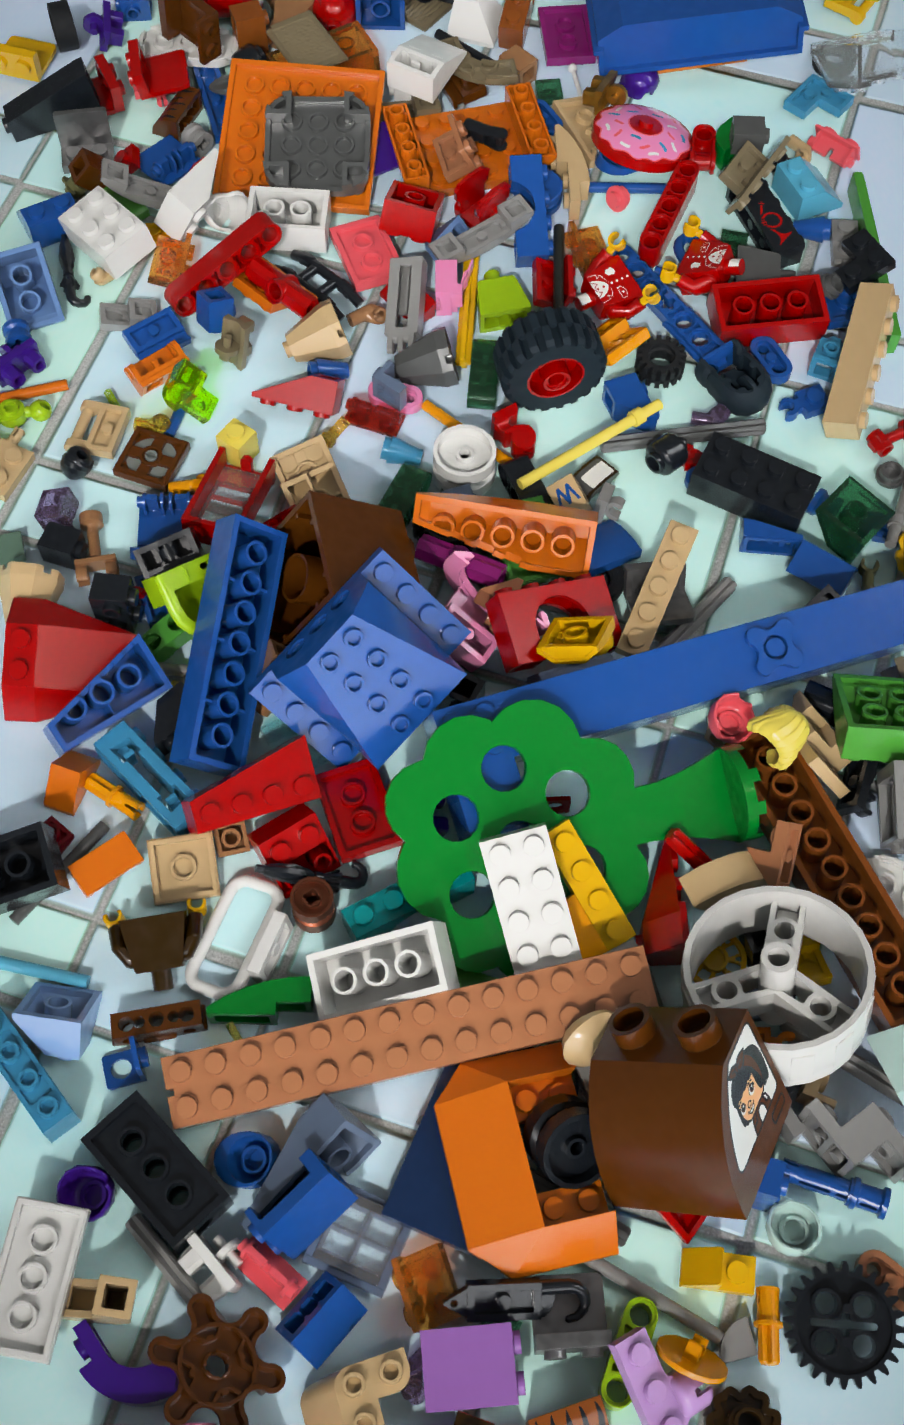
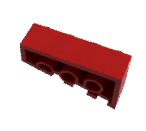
M305 735L294 736L288 739L285 743L269 750L254 761L238 768L228 776L181 801L189 833H204L322 798Z

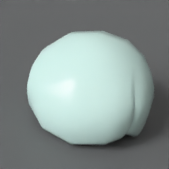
M787 1199L777 1205H773L765 1225L769 1242L777 1252L786 1256H804L813 1251L820 1242L822 1227L819 1217L807 1204Z

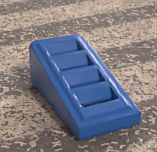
M743 518L739 531V552L794 556L803 541V535L757 520Z

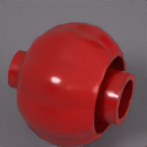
M314 0L312 12L329 34L337 35L342 31L350 29L355 24V0Z

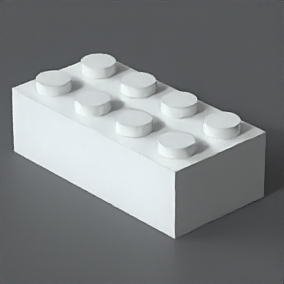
M545 822L480 839L479 846L514 974L517 975L581 960L582 955Z
M432 920L305 955L319 1021L460 988L445 922Z

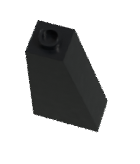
M82 57L73 60L3 105L5 117L2 118L3 126L7 134L12 133L16 143L56 130L53 119L54 111L102 107Z

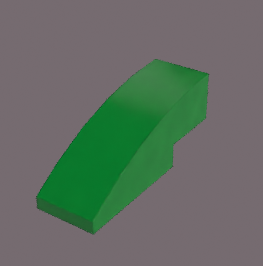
M310 976L268 980L228 994L207 1006L206 1015L210 1024L278 1025L279 1012L313 1013L314 995Z

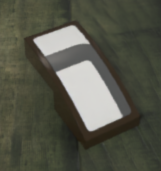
M596 455L576 471L573 476L579 482L590 502L597 493L600 494L605 482L611 484L620 473L604 459Z

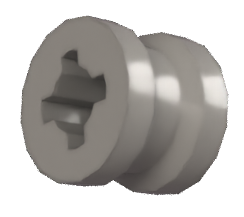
M196 122L187 125L181 134V142H193L197 148V151L194 153L199 157L207 154L214 143L212 134L204 131V128Z

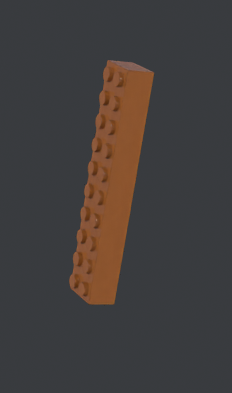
M752 733L746 741L738 743L745 748L738 750V752L745 760L748 768L757 767L761 781L754 782L758 800H766L767 813L759 815L761 830L770 843V835L772 829L777 824V820L803 825L791 881L795 888L810 891L836 904L848 913L862 929L872 949L876 968L875 997L871 1018L879 1032L903 1025L904 919L800 751L797 758L787 769L779 771V769L772 768L766 762L767 750L776 748L766 737L759 733ZM834 953L838 962L840 963L841 967L846 973L848 979L853 985L855 991L860 997L859 987L851 971L843 963V961Z

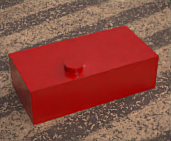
M819 274L712 284L706 301L712 331L724 343L737 339L744 347L750 346L751 341L760 336L770 337L777 344L818 340L824 337L830 323Z

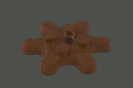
M197 1293L187 1303V1314L191 1321V1329L188 1335L178 1340L167 1336H158L148 1346L147 1354L149 1360L154 1365L170 1368L178 1378L176 1392L164 1404V1417L172 1425H184L196 1410L208 1408L217 1415L220 1425H249L244 1409V1400L247 1394L255 1390L274 1394L279 1392L286 1382L285 1372L279 1365L262 1361L256 1353V1341L268 1327V1316L261 1308L252 1307L247 1309L238 1321L226 1323L217 1316L213 1299L207 1294ZM217 1356L223 1360L225 1371L221 1377L214 1376L209 1370H206L209 1357Z

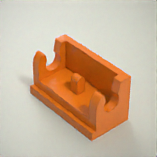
M173 340L162 349L139 362L128 365L124 368V372L142 397L187 371L190 359L185 355L179 344Z
M122 831L67 868L86 898H89L136 865L138 866L143 863L144 859L126 832Z

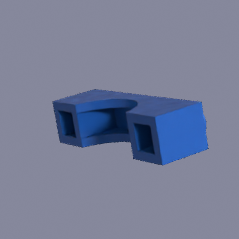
M542 154L510 155L508 164L510 193L514 195L520 193L534 210V215L530 222L523 228L515 231V268L532 267L536 257L549 260V256H553V239L548 240V231H551L552 228L551 214H546V206H549L550 196L549 189H544V181H547L548 178L547 164H542Z

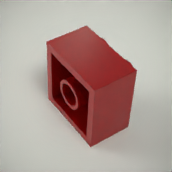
M394 180L384 198L379 229L384 230L391 236L402 235L411 238L412 241L417 243H431L439 224L445 193Z

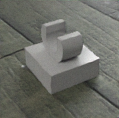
M607 482L604 483L593 511L598 512V524H601L604 515L610 520L618 521L622 511L614 507L622 510L626 501L620 496L612 497L616 486Z

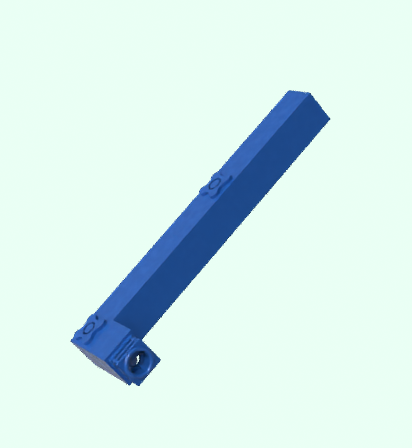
M904 579L435 710L430 713L423 723L427 739H429L438 726L454 717L474 715L491 721L502 708L520 700H544L559 706L573 720L580 738H604L708 708L723 694L736 692L742 698L904 651ZM496 746L490 749L484 756L481 764L482 776L485 782L492 789L500 792L514 789L522 781L516 764L523 761L521 755L515 749L508 746ZM450 795L446 797L458 839L461 841L469 837L474 831L477 824V812L474 805L467 798L460 795ZM524 821L511 822L501 830L500 834L528 827L529 823Z

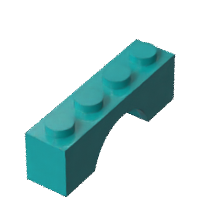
M472 872L459 875L452 883L450 889L451 904L474 893L475 877ZM396 882L342 909L341 915L343 925L352 942L391 932L398 924L418 911L405 901Z

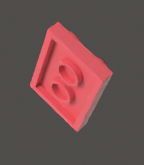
M379 214L329 228V236L357 293L388 284L390 258L399 257L390 236L384 230L379 229L381 219Z

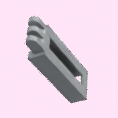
M423 256L390 258L384 334L387 337L386 349L388 354L395 353L396 344L399 353L406 348V343L410 346L423 337L428 264ZM408 315L407 319L401 320L403 327H399V316Z

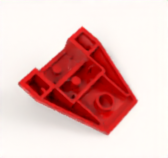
M14 597L6 621L1 683L5 721L38 723L53 719L137 634L46 599Z

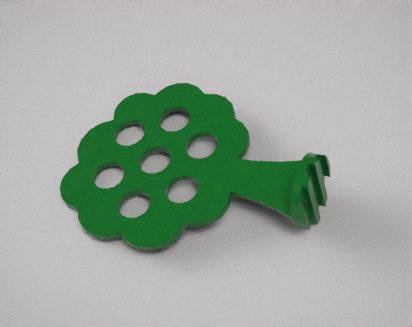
M520 700L502 708L491 721L474 715L454 717L434 730L426 741L422 760L402 768L390 781L384 796L387 821L391 830L404 841L395 864L397 885L405 901L421 915L446 923L455 966L464 971L477 973L498 967L506 977L515 974L494 897L490 908L484 914L474 918H466L459 915L453 909L450 902V889L452 883L459 875L476 871L488 879L479 846L480 839L499 835L507 824L514 821H524L531 825L545 822L547 830L563 820L569 819L583 844L594 848L600 854L604 866L602 876L623 912L627 915L640 904L647 892L649 880L646 859L637 845L664 840L668 831L675 828H680L689 838L720 839L736 843L758 839L763 836V832H758L759 815L767 813L766 800H758L754 782L761 781L757 767L748 768L745 760L738 752V750L745 748L738 743L714 748L709 754L677 773L649 784L634 787V770L628 756L616 744L601 738H580L573 720L559 706L544 700ZM496 746H508L515 749L521 755L524 762L522 781L514 789L505 792L492 789L482 776L481 764L484 756L490 749ZM562 770H570L577 773L587 786L588 798L585 806L572 816L557 814L549 807L546 800L548 781L554 774ZM450 795H460L467 798L474 805L477 812V824L474 831L469 837L461 841L444 839L437 832L433 823V813L436 805L443 798ZM560 875L565 897L571 895V892Z

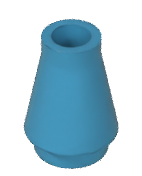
M385 436L380 459L386 460L388 464L420 466L423 449H419L395 436L393 438Z

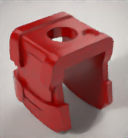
M480 166L470 172L456 185L454 190V199L457 201L454 205L455 216L460 215L469 228L497 214V206L507 201L511 186L505 181L485 195L484 186L485 181L488 180L490 170L488 167Z

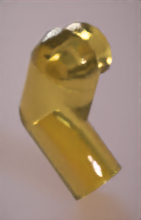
M157 413L151 418L135 417L133 429L135 431L136 427L139 426L163 434L170 428L171 421L163 413Z

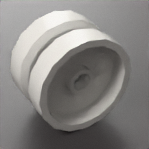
M464 424L449 427L441 432L433 444V479L436 487L439 490L441 488L447 490L469 483L474 495L482 496L489 491L495 481L497 446L493 437L482 428Z

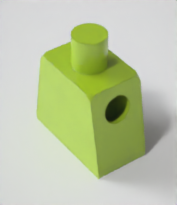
M491 269L484 274V280H480L477 283V311L480 333L503 330L507 326L511 327L514 320L519 317L524 318L528 316L527 313L531 312V303L515 276L500 277L498 270Z

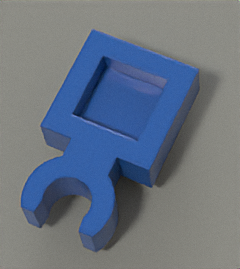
M816 384L794 392L793 399H782L779 402L778 410H791L786 412V422L794 421L799 414H802L805 419L824 414L828 396L821 385Z

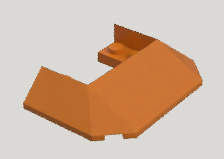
M561 1042L460 1063L433 1107L467 1251L480 1260L483 1259L508 1278H524L619 1254L616 1210L609 1212L600 1179L589 1186L579 1189L559 1188L536 1193L519 1125L525 1124L534 1107L546 1098L558 1094L577 1096L571 1075L576 1066L568 1064L564 1059Z

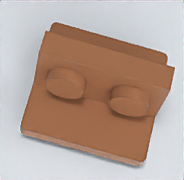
M452 113L447 115L452 130L432 140L444 177L449 184L478 167L484 166L479 155H475L478 148L472 136L467 138L468 132L462 120L457 121Z

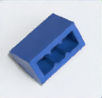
M804 539L786 569L787 572L820 590L830 584L840 596L844 594L859 570Z
M325 1271L277 1325L275 1330L318 1370L368 1310L343 1283Z

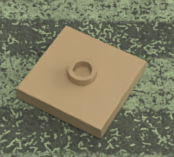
M212 830L200 834H184L146 840L155 906L186 902L188 898L194 901L221 896Z

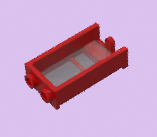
M220 446L181 517L182 530L193 526L200 543L211 546L216 520L235 513L254 520L271 486L276 481L274 459L269 458L263 472L260 473L254 471L253 459L249 455H244L240 460L241 468L228 465L226 461V448Z

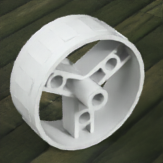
M760 886L744 889L719 900L708 908L693 925L685 942L680 970L683 1007L705 1004L712 1008L748 1009L751 1017L759 1015L762 1021L770 1025H782L788 1021L812 1040L795 1044L766 1042L764 1044L784 1086L789 1087L811 1083L832 1074L845 1064L864 1038L871 1019L875 997L876 968L872 949L862 929L850 915L826 898L810 891L789 886ZM767 930L764 948L760 955V964L692 983L701 963L714 949L725 941L747 932ZM803 935L823 944L835 953L851 971L859 987L861 1003L855 1011L798 971ZM758 988V991L746 993L748 991ZM796 995L804 1003H800L799 1001L795 1000L793 996Z

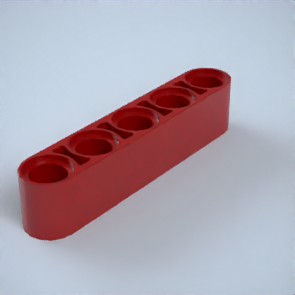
M682 160L676 165L640 236L637 254L640 256V260L644 261L650 268H654L660 263L695 193L700 168L692 160Z
M255 213L171 282L165 289V300L179 316H190L196 311V291L219 286L226 287L246 270V266L251 263L253 258H261L280 241L282 237L281 228L266 213Z

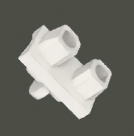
M193 1233L186 1240L190 1246L182 1253L177 1262L189 1276H193L205 1264L213 1274L199 1288L202 1293L209 1295L214 1303L229 1292L236 1294L244 1286L225 1263L228 1260L234 1269L243 1264V1260L236 1253L238 1251L237 1247L241 1243L238 1237L227 1242L221 1234H218L212 1240L219 1249L218 1252L213 1249L203 1235L198 1236L197 1233Z

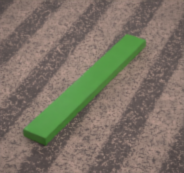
M853 172L847 190L853 220H858V231L865 228L880 244L864 174L862 172ZM887 273L871 283H889ZM893 312L892 316L894 321L892 335H887L886 339L888 345L887 353H894L901 338V330L896 312Z

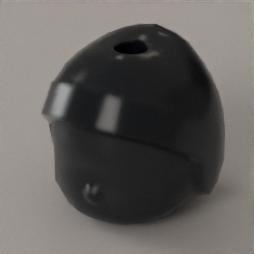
M77 445L70 447L62 455L60 461L63 474L70 480H78L85 477L94 465L90 452L86 448Z

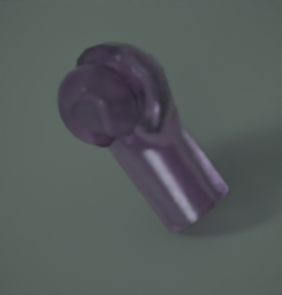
M721 403L717 404L707 413L693 411L690 425L725 422L730 417L731 412Z
M421 1346L408 1359L410 1379L406 1387L400 1391L403 1398L412 1405H419L425 1400Z

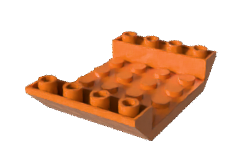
M530 82L505 86V102L412 118L406 103L382 106V115L403 182L445 193V197L453 196L456 185L468 175L466 174L449 184L444 177L432 140L452 130L447 117L451 113L457 121L462 120L463 123L467 118H471L490 126L504 128L508 131V137L505 139L507 148L504 151H495L475 141L478 148L475 155H479L484 167L490 168L484 190L493 189L504 181L509 183L508 164L510 155L542 154V164H547V166L557 158L556 150Z

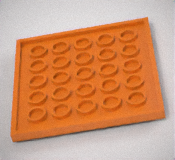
M232 58L212 194L238 190L249 197L250 186L270 187L266 181L263 166L265 109L267 104L270 105L275 99L281 97L283 91L292 90L293 96L344 97V91L354 92L355 97L362 100L366 106H369L371 118L370 176L362 194L331 197V211L333 213L369 216L386 78L385 71Z

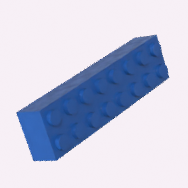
M237 513L218 519L215 523L169 762L226 777L233 773V771L246 765L257 700L249 694L247 689L263 672L288 534Z

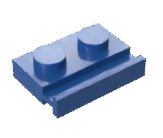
M170 306L122 331V337L139 360L162 349L173 340L181 348L191 343V337L187 335L184 330L185 328Z

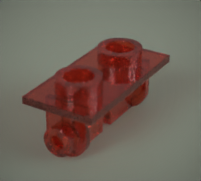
M353 397V399L348 398L345 408L348 411L343 419V423L393 438V436L397 437L406 415L399 413L398 409H390L379 405L376 407L372 403L359 400L358 397Z

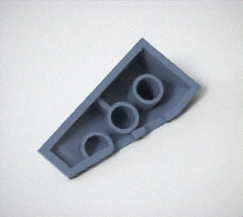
M323 1093L310 1104L308 1110L298 1119L251 1208L264 1217L310 1173L299 1160V1157L308 1148L314 1151L339 1174L345 1172L349 1176L361 1166L382 1142L344 1105ZM245 1216L241 1225L245 1230L249 1231L248 1226L251 1224V1221Z

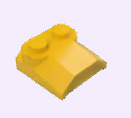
M614 616L554 617L536 647L537 653L554 664H585L594 655L606 654L614 645L612 634L616 627Z

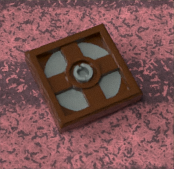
M137 426L112 469L114 476L167 492L169 482H173L191 449L190 443Z

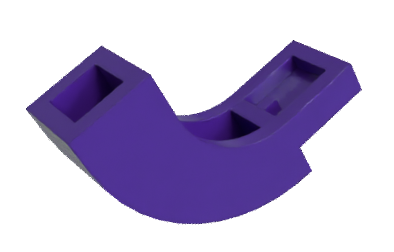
M84 1319L72 1328L78 1337L73 1341L76 1350L84 1361L88 1358L92 1360L82 1367L79 1372L99 1393L121 1404L134 1407H153L165 1404L167 1399L176 1392L178 1378L170 1368L157 1366L153 1363L135 1368L120 1365L114 1360L91 1322Z

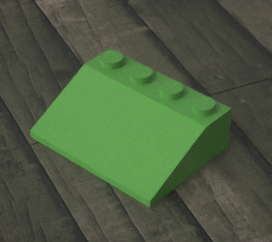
M833 673L835 736L841 759L851 761L870 760L883 763H891L893 760H904V678Z

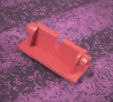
M815 125L816 136L811 135L807 141V144L812 147V151L826 157L829 151L832 150L833 153L829 160L844 169L846 167L851 169L855 161L860 160V147L853 139H844L837 135L836 131L831 127Z
M252 1236L250 1239L246 1237L238 1245L237 1249L239 1251L237 1254L243 1260V1264L238 1269L282 1311L290 1305L309 1283L284 1258L276 1255L266 1242L261 1244Z

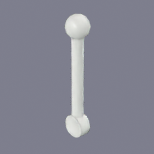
M571 63L568 66V71L572 74L578 97L583 96L576 73L577 65Z

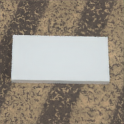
M17 1195L0 1254V1356L50 1365L90 1217V1209Z

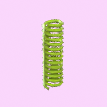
M105 390L104 394L109 404L120 406L112 390Z

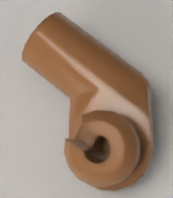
M367 304L347 314L346 318L351 327L362 322L380 325L385 323L386 309L381 306Z

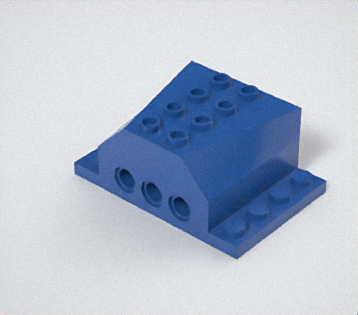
M379 547L247 690L250 695L299 736L305 735L307 743L337 768L348 765L361 752L378 770L467 675L450 654L463 642L471 631L389 554Z

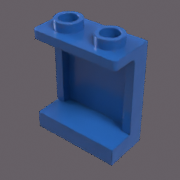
M310 1148L299 1157V1160L310 1173L264 1217L251 1207L244 1211L251 1221V1224L248 1226L251 1234L261 1244L266 1242L276 1255L279 1256L283 1252L293 1260L308 1248L358 1199V1196L341 1175Z

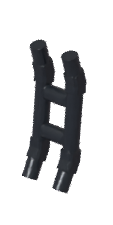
M293 250L290 254L292 260L307 267L298 275L296 271L287 266L275 264L284 273L295 275L302 286L318 297L319 303L329 299L330 297L327 295L335 288L346 299H349L356 308L364 302L355 291L356 289L347 280L339 277L308 252ZM316 274L327 281L318 289L307 282ZM330 298L339 321H342L345 315Z

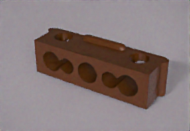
M200 999L110 1014L112 1046L130 1044L128 1038L130 1036H134L138 1043H152L208 1030L206 1005L201 1004ZM187 1014L193 1015V1018L189 1021L182 1020ZM174 1018H178L177 1021L171 1022ZM163 1019L161 1025L152 1026L156 1020ZM133 1024L132 1029L127 1032L123 1031L126 1026Z

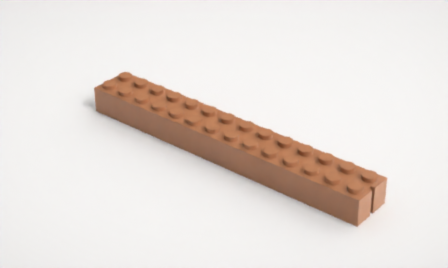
M640 945L160 1058L166 1090L174 1091V1096L167 1097L173 1130H182L320 1097L323 1093L330 1095L562 1040L565 1031L573 1022L593 1011L609 1010L615 1012L618 1006H625L631 1003H640L646 1007H659L644 947Z

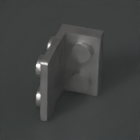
M105 107L53 112V119L61 146L64 174L70 173L68 165L82 147L114 161V143Z

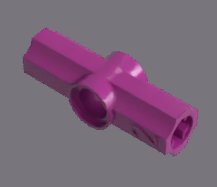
M425 533L417 543L415 559L443 569L446 558L454 551H468L475 555L465 567L469 580L484 586L504 582L508 568L506 564L469 551L465 546L453 545Z

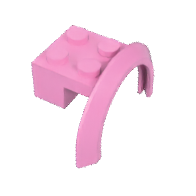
M454 551L446 558L443 564L445 577L454 590V593L444 607L467 627L471 633L450 656L469 672H473L487 662L497 647L495 636L487 631L488 626L484 625L488 615L487 609L473 602L478 591L470 583L465 572V567L475 555L468 551ZM542 610L536 614V627L540 637L545 634L550 625L547 614Z

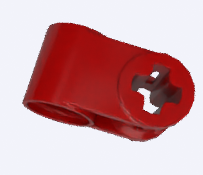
M699 124L692 133L689 160L699 165V171H706L713 175L716 162V131L708 124Z

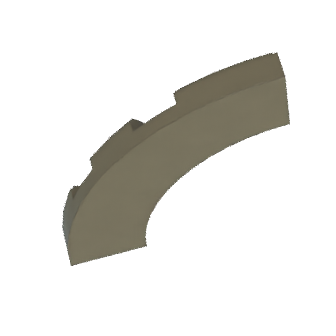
M458 36L439 40L465 50L460 44ZM468 51L453 73L463 80L483 85L519 83L514 58L506 60L481 59L480 61L471 57Z

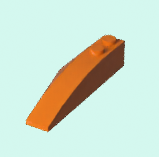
M416 492L412 523L446 537L451 536L461 540L470 547H478L492 553V556L499 559H507L519 564V567L523 569L575 578L589 573L598 524V512L509 498Z

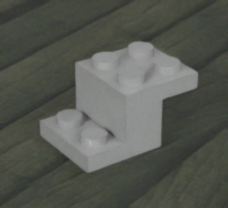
M818 1098L807 1104L797 1116L806 1129L802 1136L834 1175L844 1177L871 1156L893 1184H896L904 1177V1137L894 1126V1120L889 1112L882 1107H878L874 1101L843 1126H840L837 1122L838 1117L834 1110L828 1104H822Z

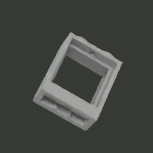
M893 760L877 772L880 849H891V854H904V760Z

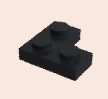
M863 228L841 242L842 250L852 261L837 269L834 273L839 275L843 283V289L848 295H851L858 291L860 282L871 283L895 269L896 260Z

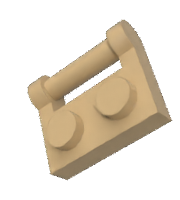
M84 400L80 407V417L71 437L66 439L64 449L67 451L72 446H82L93 456L113 460L131 418L130 408L93 400ZM97 415L88 439L83 440L91 418Z

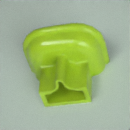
M210 552L141 581L153 609L166 606L176 625L191 635H194Z

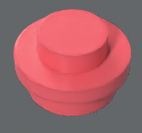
M619 185L609 187L606 192L607 205L614 212L625 210L630 203L628 190L624 186Z

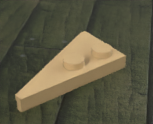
M583 96L553 100L551 108L562 120L563 128L568 131L581 149L588 169L594 168L597 148L591 138V129L596 116L594 115V107L583 105Z

